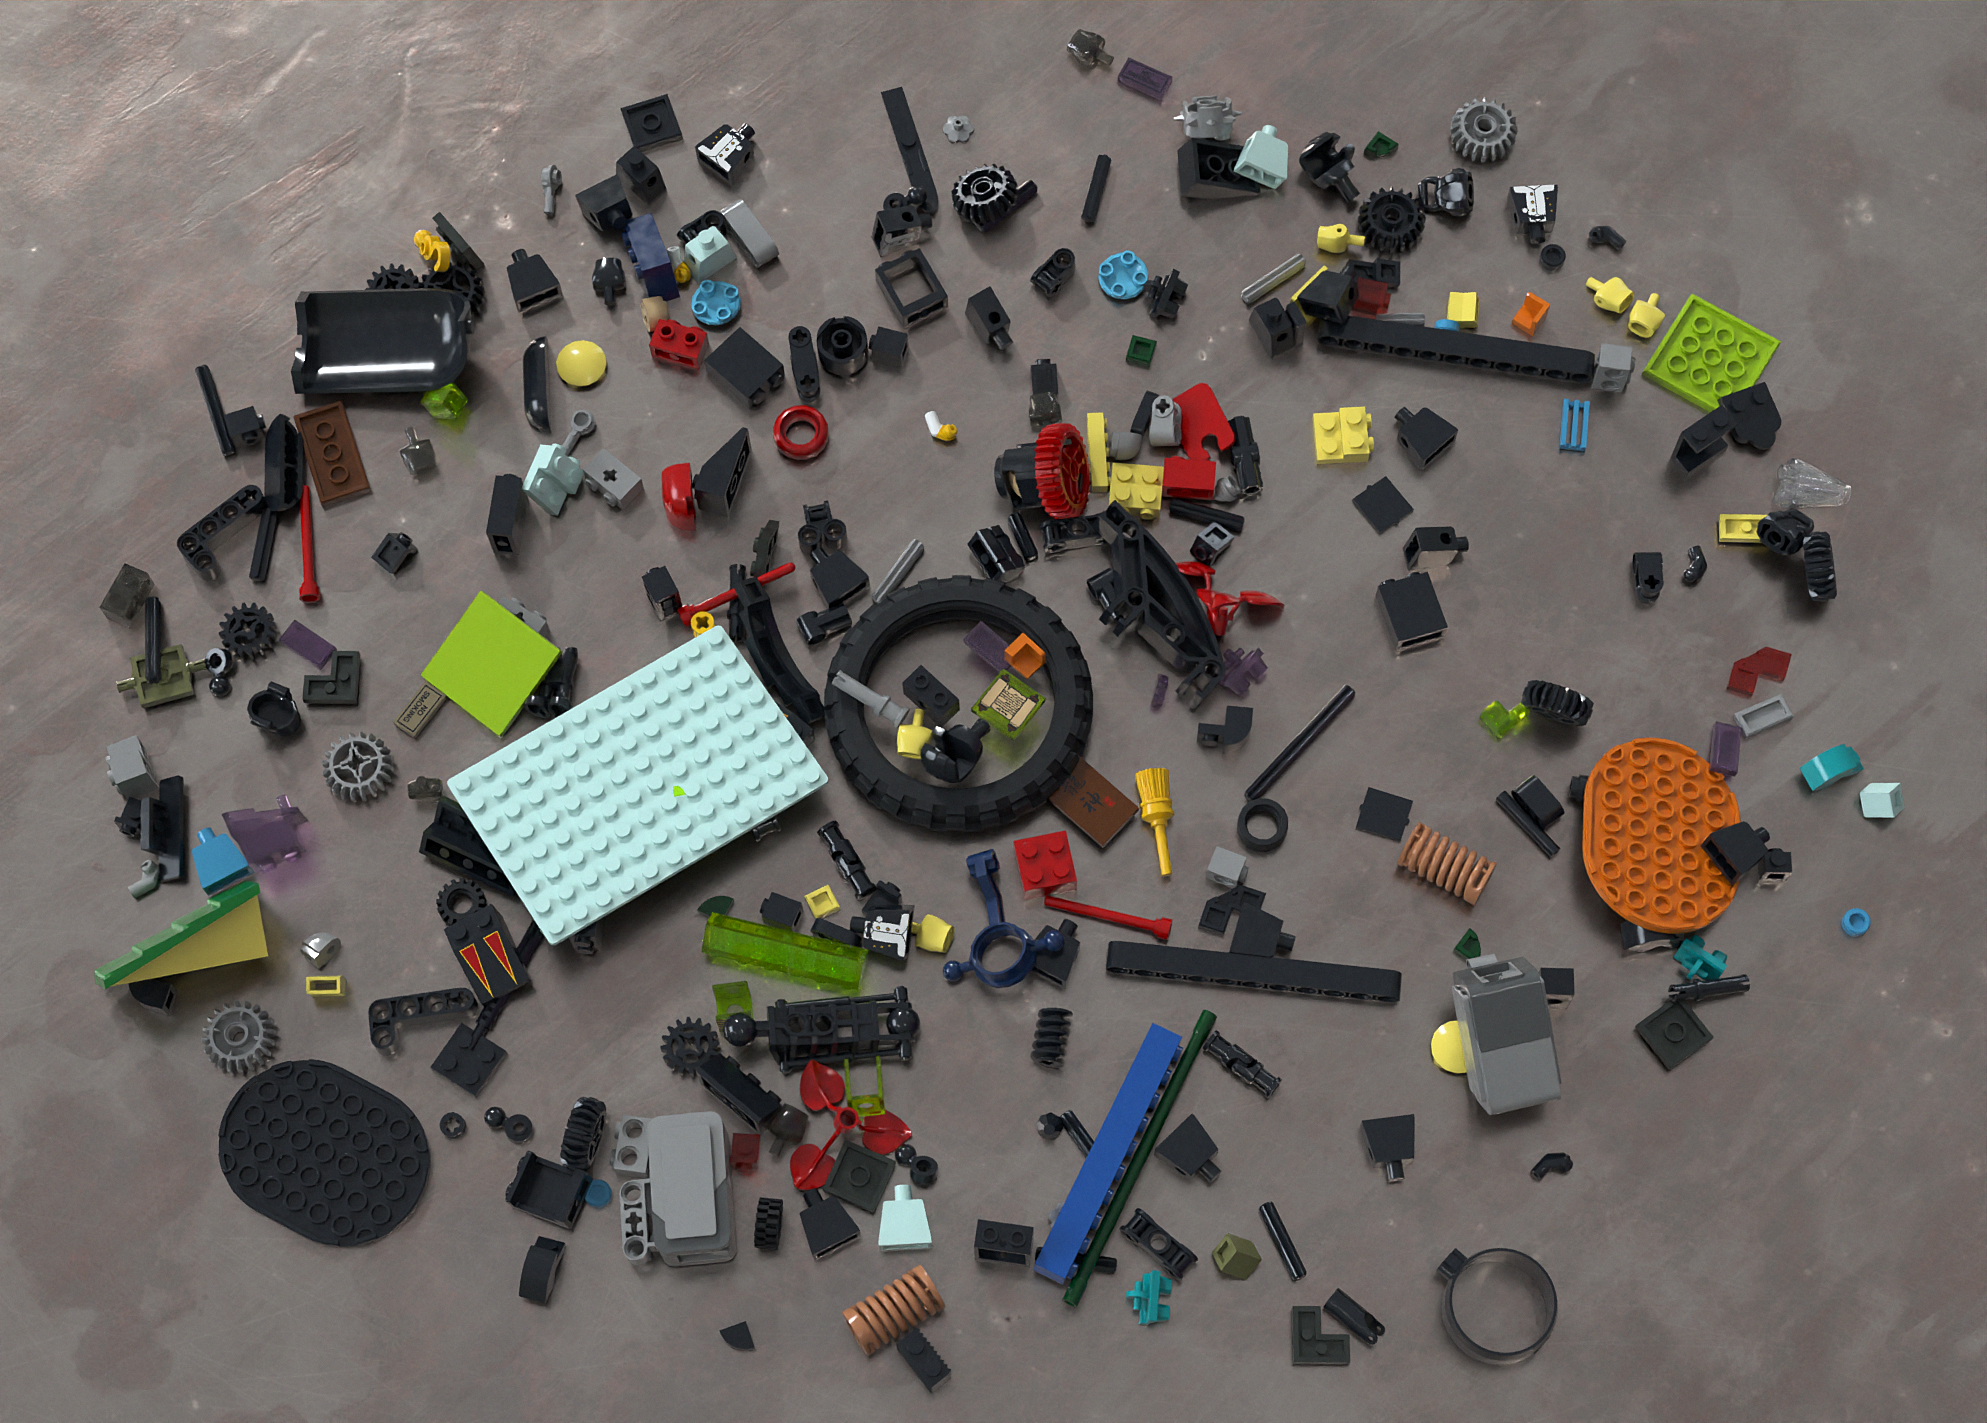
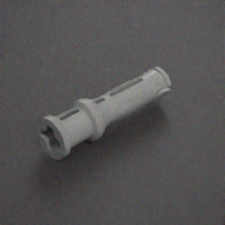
M841 670L832 681L831 685L838 687L874 709L873 712L876 716H883L894 723V727L897 729L904 722L910 711V708H903L893 702L890 696L879 695Z

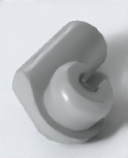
M146 860L142 863L143 873L141 880L128 887L134 899L153 889L157 884L160 872L159 866L152 860Z

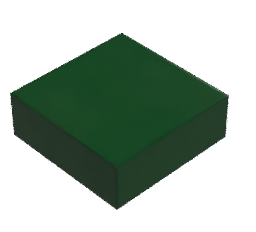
M1132 335L1126 361L1150 367L1157 341Z

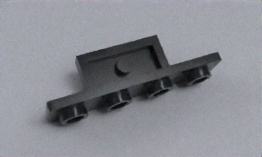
M179 775L160 780L159 800L152 797L141 799V850L159 856V881L162 882L183 876L184 778Z

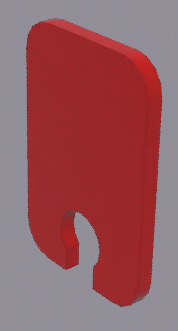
M1199 383L1172 399L1182 409L1181 443L1190 460L1198 458L1211 459L1209 453L1203 449V441L1208 436L1214 435L1218 438V446L1222 452L1235 443V433L1212 388L1208 384Z

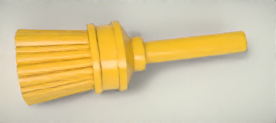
M1149 768L1135 773V780L1142 801L1140 803V809L1142 810L1141 819L1151 823V828L1155 829L1161 874L1166 877L1172 875L1165 827L1168 826L1167 820L1175 815L1174 810H1172L1173 801L1170 799L1169 770L1166 768Z

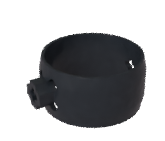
M1455 1248L1437 1268L1436 1271L1448 1280L1442 1297V1316L1445 1327L1454 1343L1471 1358L1491 1365L1518 1363L1535 1354L1551 1336L1558 1314V1300L1555 1287L1545 1269L1527 1254L1513 1249L1492 1248L1479 1251L1467 1258ZM1484 1262H1503L1518 1267L1527 1273L1541 1290L1546 1305V1324L1540 1339L1526 1349L1509 1353L1491 1351L1473 1342L1460 1328L1452 1305L1455 1281L1464 1271Z

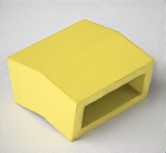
M1450 292L1447 319L1459 323L1462 329L1478 328L1480 299L1477 292Z
M343 975L306 977V994H310L312 997L346 996V979ZM337 983V989L316 990V984Z

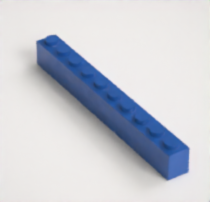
M1152 1023L1034 1264V1271L1062 1285L1066 1277L1072 1279L1079 1265L1074 1262L1078 1253L1084 1254L1090 1242V1239L1086 1238L1090 1228L1096 1230L1102 1217L1098 1211L1102 1204L1108 1205L1114 1190L1110 1189L1113 1180L1119 1182L1126 1166L1122 1165L1125 1155L1131 1157L1138 1143L1133 1139L1137 1131L1143 1133L1149 1118L1145 1117L1148 1108L1154 1110L1159 1100L1160 1094L1156 1093L1160 1084L1166 1085L1172 1073L1168 1069L1171 1060L1177 1062L1184 1048L1179 1046L1182 1036Z

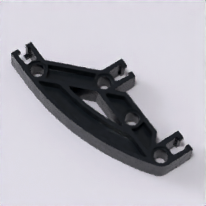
M1114 500L1106 511L1098 515L1091 526L1111 545L1115 600L1106 608L1099 620L1104 625H1107L1110 622L1108 619L1115 611H1118L1125 617V621L1122 618L1117 621L1118 625L1113 630L1117 637L1134 620H1137L1138 633L1178 671L1192 672L1175 691L1181 697H1184L1186 695L1185 690L1192 682L1202 689V693L1199 690L1194 693L1195 697L1189 703L1195 709L1225 675V666L1217 639L1199 599L1183 573L1179 571L1176 563L1158 541ZM1123 533L1128 534L1130 538L1126 537ZM1148 586L1158 599L1159 603L1148 593ZM1128 600H1132L1136 606L1132 605ZM1167 636L1172 637L1174 642L1169 640ZM1205 671L1209 672L1212 675V677L1207 676Z

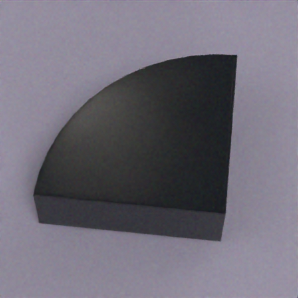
M746 1321L719 1330L725 1342L730 1346L744 1351L755 1349Z

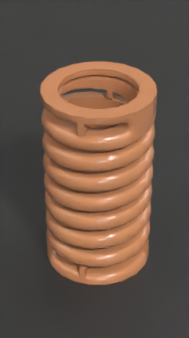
M1418 822L1400 854L1397 865L1401 867L1408 866L1410 872L1418 870L1420 877L1427 876L1429 882L1436 881L1437 886H1445L1446 891H1454L1457 897L1463 895L1465 901L1475 906L1489 882L1497 862H1490L1486 856H1481L1472 868L1477 857L1476 851H1470L1464 861L1468 852V847L1464 845L1461 846L1454 857L1459 847L1457 841H1452L1445 852L1450 838L1443 836L1436 847L1441 836L1440 832L1435 831L1429 839L1432 828Z
M921 1265L903 1274L901 1280L895 1279L892 1282V1286L889 1284L885 1285L883 1292L877 1290L874 1292V1297L867 1296L864 1302L859 1301L856 1303V1306L853 1305L842 1312L848 1327L867 1356L873 1353L874 1349L881 1347V1342L873 1332L872 1327L882 1342L887 1344L890 1342V1337L885 1327L893 1338H897L900 1335L892 1318L902 1332H907L909 1329L901 1312L912 1327L918 1324L910 1306L920 1321L927 1319V1315L917 1296L920 1298L926 1312L931 1316L936 1314V1311L939 1312L946 1308L938 1290Z

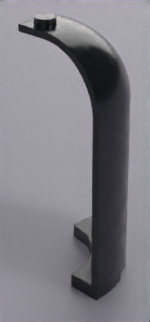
M439 288L301 291L295 301L297 335H302L301 348H296L295 360L291 369L295 394L431 391L450 384L460 375L466 364L471 334L475 332L474 319H471L469 300L459 292Z

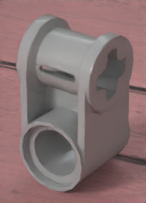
M1159 396L1152 404L1149 437L1151 445L1154 447L1178 446L1181 442L1182 409L1169 396Z

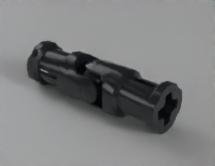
M836 820L822 826L817 831V834L823 837L829 847L828 853L835 861L845 881H849L856 892L855 897L858 900L864 899L875 892L877 886L870 881L865 873L866 867L853 849L849 839H845L838 828L840 826Z
M1217 1030L1203 1046V1050L1210 1051L1218 1057L1222 1065L1237 1074L1249 1085H1255L1265 1093L1268 1099L1282 1082L1280 1077L1276 1078L1265 1070L1261 1062L1254 1059L1237 1044L1232 1045L1220 1036V1032Z

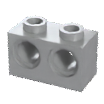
M1601 343L1594 363L1591 388L1622 392L1625 383H1630L1631 373L1634 372L1636 357H1631L1632 347Z
M622 1115L621 1123L617 1122L614 1138L618 1139L617 1147L612 1149L610 1154V1165L613 1166L615 1174L648 1179L650 1168L647 1128L652 1119ZM636 1127L642 1129V1133L638 1138L632 1139L628 1137L631 1129ZM634 1154L637 1156V1161L633 1165L623 1164V1160L627 1155Z

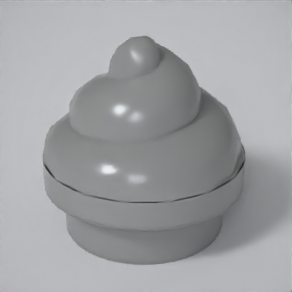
M1232 477L1220 478L1215 486L1214 499L1230 502L1237 498V494L1241 490Z

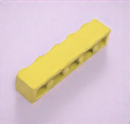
M1103 412L1087 413L1091 493L1107 492L1108 486H1111V478L1107 477V472H1110V463L1106 462V457H1109V448L1105 447V442H1108V434L1104 432V428H1107V419L1103 417Z

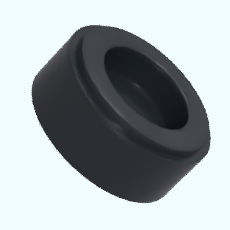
M1550 244L1542 249L1539 260L1545 269L1555 271L1564 265L1566 253L1559 245Z

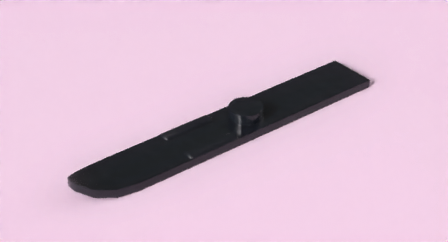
M898 87L883 91L881 96L911 187L920 185L927 191V199L919 207L924 212L934 213L938 208V195L903 88Z

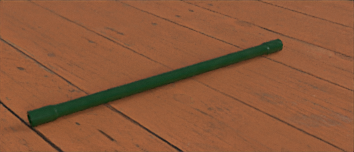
M1202 1010L1184 1053L1076 1275L1072 1278L1062 1298L1063 1302L1072 1307L1078 1306L1087 1288L1088 1280L1175 1100L1217 1019V1016L1208 1010Z

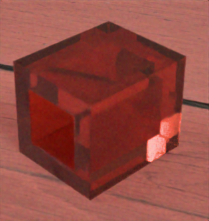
M1359 277L1357 282L1359 297L1351 311L1376 316V314L1382 313L1383 308L1388 309L1391 294L1387 293L1388 283Z

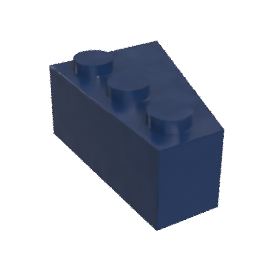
M652 213L627 220V224L624 227L626 232L621 233L625 247H631L627 249L632 264H637L634 266L638 280L643 281L648 298L661 296L663 301L666 302L679 298L680 294L671 261Z

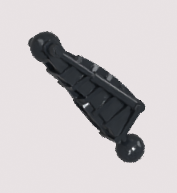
M898 986L894 989V993L853 998L843 996L789 1003L785 999H779L775 1002V1007H766L767 1021H755L748 1014L736 1013L725 1021L723 1033L725 1039L731 1045L737 1047L748 1046L756 1037H768L770 1053L779 1065L780 1072L787 1074L794 1068L806 1067L810 1060H815L822 1065L850 1063L858 1059L899 1055V1059L903 1061L910 1060V1058H913L912 1045L910 1043L915 1042L914 1036L920 1029V1019L918 1014L912 1009V1003L907 1002V988ZM895 1000V1002L877 1003L878 1001ZM889 1013L886 1026L890 1034L879 1035L877 1014ZM824 1022L828 1025L829 1030L820 1031L816 1028L815 1024ZM799 1024L802 1031L798 1033L792 1032L788 1025ZM852 1027V1037L838 1038V1028ZM879 1045H899L897 1049L878 1050ZM871 1049L869 1052L857 1053L858 1050Z

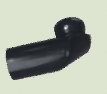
M1596 226L1589 231L1591 241L1595 243L1609 242L1617 250H1620L1627 242L1610 226Z
M1697 545L1688 549L1692 560L1690 568L1684 571V577L1688 582L1699 581L1707 570V562L1702 549Z
M1564 1152L1548 1153L1533 1167L1531 1173L1541 1180L1552 1168H1559L1563 1172L1570 1171L1573 1167V1161Z

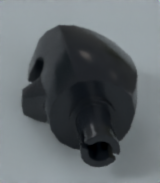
M1324 132L1313 138L1304 147L1299 163L1311 181L1323 189L1331 184L1332 186L1335 185L1348 203L1361 194L1347 176L1349 175L1348 172L1355 167L1351 162L1355 147L1349 143L1338 153L1335 145L1338 143L1340 136L1336 133Z
M979 718L970 728L958 724L948 731L935 727L931 732V736L936 743L935 747L925 743L921 749V763L926 768V772L948 783H960L974 770L983 754L981 739L991 731L988 722Z

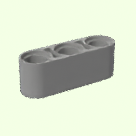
M742 199L719 211L724 218L725 226L757 268L779 255L777 246Z

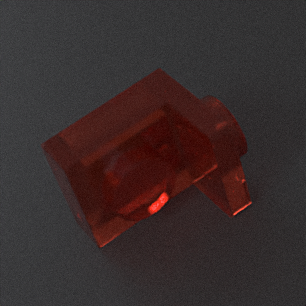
M733 1133L732 1150L729 1157L731 1168H735V1171L749 1173L752 1169L759 1168L760 1134Z

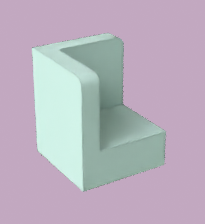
M1870 783L1860 792L1864 817L1894 818L1905 808L1901 783Z

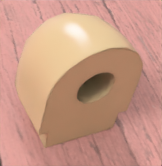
M661 296L642 299L640 307L648 332L655 331L659 319L667 321L669 318L667 302L663 301Z

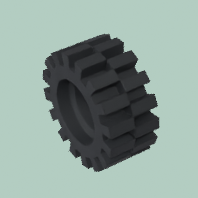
M459 878L460 882H456L453 879L451 880V885L445 884L443 886L444 891H439L438 893L439 899H436L437 910L448 926L487 905V900L478 884L475 885L470 879L468 882L464 878ZM461 895L470 897L472 899V906L467 912L456 913L453 911L452 902L456 897Z
M760 1197L754 1231L755 1248L778 1249L783 1218L782 1199Z

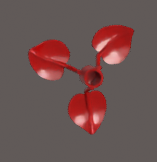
M1192 561L1176 563L1180 572L1187 575L1202 576L1206 580V589L1199 588L1196 593L1207 606L1206 614L1215 635L1222 636L1226 634L1228 620L1233 621L1235 612L1243 602L1257 605H1278L1284 609L1285 605L1264 592L1245 590L1241 591L1240 597L1237 598L1228 593L1212 590L1210 575H1215L1216 571L1206 564ZM1234 605L1230 613H1228V608L1224 607Z
M810 1060L800 1079L799 1090L801 1099L811 1110L818 1111L827 1106L829 1110L836 1112L837 1115L833 1120L836 1131L822 1150L814 1144H804L793 1152L790 1159V1171L794 1187L799 1190H811L825 1185L835 1163V1159L825 1153L840 1133H849L855 1126L860 1131H865L862 1136L864 1146L881 1155H886L896 1150L898 1146L911 1137L912 1132L899 1117L887 1110L874 1109L867 1112L864 1116V1126H862L856 1110L850 1107L841 1108L840 1106H833L831 1103H837L844 1095V1081L832 1068L824 1066L815 1060Z

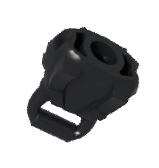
M1462 168L1450 170L1449 173L1442 177L1431 176L1424 178L1418 184L1419 206H1423L1426 211L1445 210L1453 216H1464L1473 211L1474 186L1471 172L1465 171ZM1427 183L1435 185L1434 197L1436 203L1428 205Z
M1789 509L1784 512H1770L1766 517L1760 519L1756 532L1760 542L1779 555H1791L1803 547V537L1814 530V522L1797 509Z

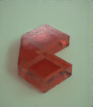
M1764 647L1756 653L1734 662L1726 689L1752 696L1759 674L1784 681L1792 654Z

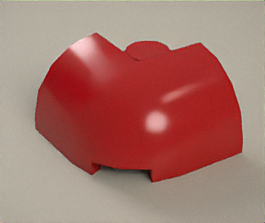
M690 463L669 466L661 474L662 500L667 519L673 526L681 530L696 531V510L693 499Z

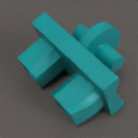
M1697 935L1692 936L1690 939L1686 938L1673 958L1681 962V965L1690 971L1686 976L1689 980L1694 975L1703 980L1719 979L1727 967L1725 964L1727 955L1720 950H1714L1711 955L1702 949L1705 942Z
M1152 1270L1151 1273H1144L1142 1275V1282L1135 1281L1134 1291L1126 1292V1298L1133 1300V1310H1140L1139 1324L1148 1325L1154 1322H1164L1170 1318L1169 1305L1158 1304L1159 1295L1167 1296L1172 1291V1280L1160 1276L1161 1271Z

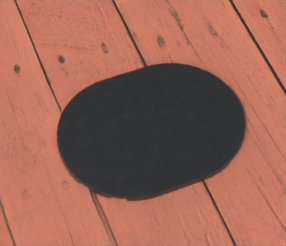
M314 1059L290 1060L271 1066L268 1070L252 1077L239 1089L230 1101L221 1121L218 1134V1156L222 1172L232 1191L242 1202L257 1213L317 1244L336 1248L358 1247L388 1236L413 1214L428 1185L431 1168L429 1142L420 1121L413 1111L393 1094L329 1062Z

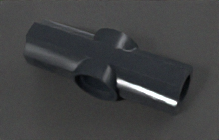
M1236 416L1228 420L1236 437L1235 443L1230 447L1233 468L1237 470L1241 494L1253 495L1263 490V481L1259 468V449L1257 442H1254L1249 417Z

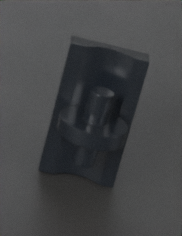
M1172 269L1170 275H1166L1163 281L1162 277L1155 276L1154 281L1147 280L1145 282L1144 290L1148 292L1147 299L1154 301L1149 313L1150 316L1156 318L1161 314L1173 318L1177 314L1180 304L1169 299L1170 295L1181 298L1188 287L1186 282L1178 278L1179 271Z

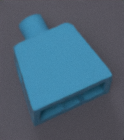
M211 827L204 828L197 833L201 845L192 849V855L200 884L208 896L255 873L226 833L216 837Z

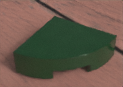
M1378 131L1365 147L1364 154L1372 157H1385L1394 153L1398 149L1399 144Z
M728 896L709 898L699 906L697 911L722 924L734 903V898Z
M1469 928L1453 951L1465 960L1480 957L1481 947L1477 934Z

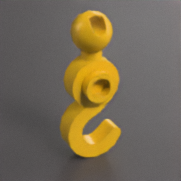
M419 230L415 233L414 243L416 247L420 248V254L424 256L425 260L437 261L434 266L435 272H446L450 264V248L448 243L440 241L439 236H434L427 230Z

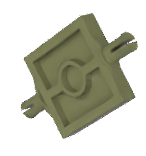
M182 644L161 649V681L158 684L153 683L151 685L147 683L145 679V654L130 657L132 665L131 679L116 682L119 693L135 689L138 693L141 707L146 708L194 695L191 683L192 673L206 670L207 668L204 659L189 663L185 656L184 647Z

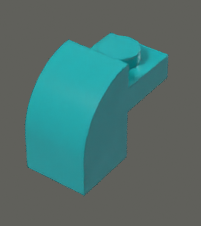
M1841 744L1819 754L1800 767V770L1812 791L1828 788L1842 777L1856 775L1864 770V767L1860 762L1859 755L1853 748Z

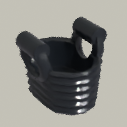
M271 681L268 684L267 690L254 694L249 700L247 711L251 719V725L280 736L293 734L300 727V714L295 701L292 699L290 688Z

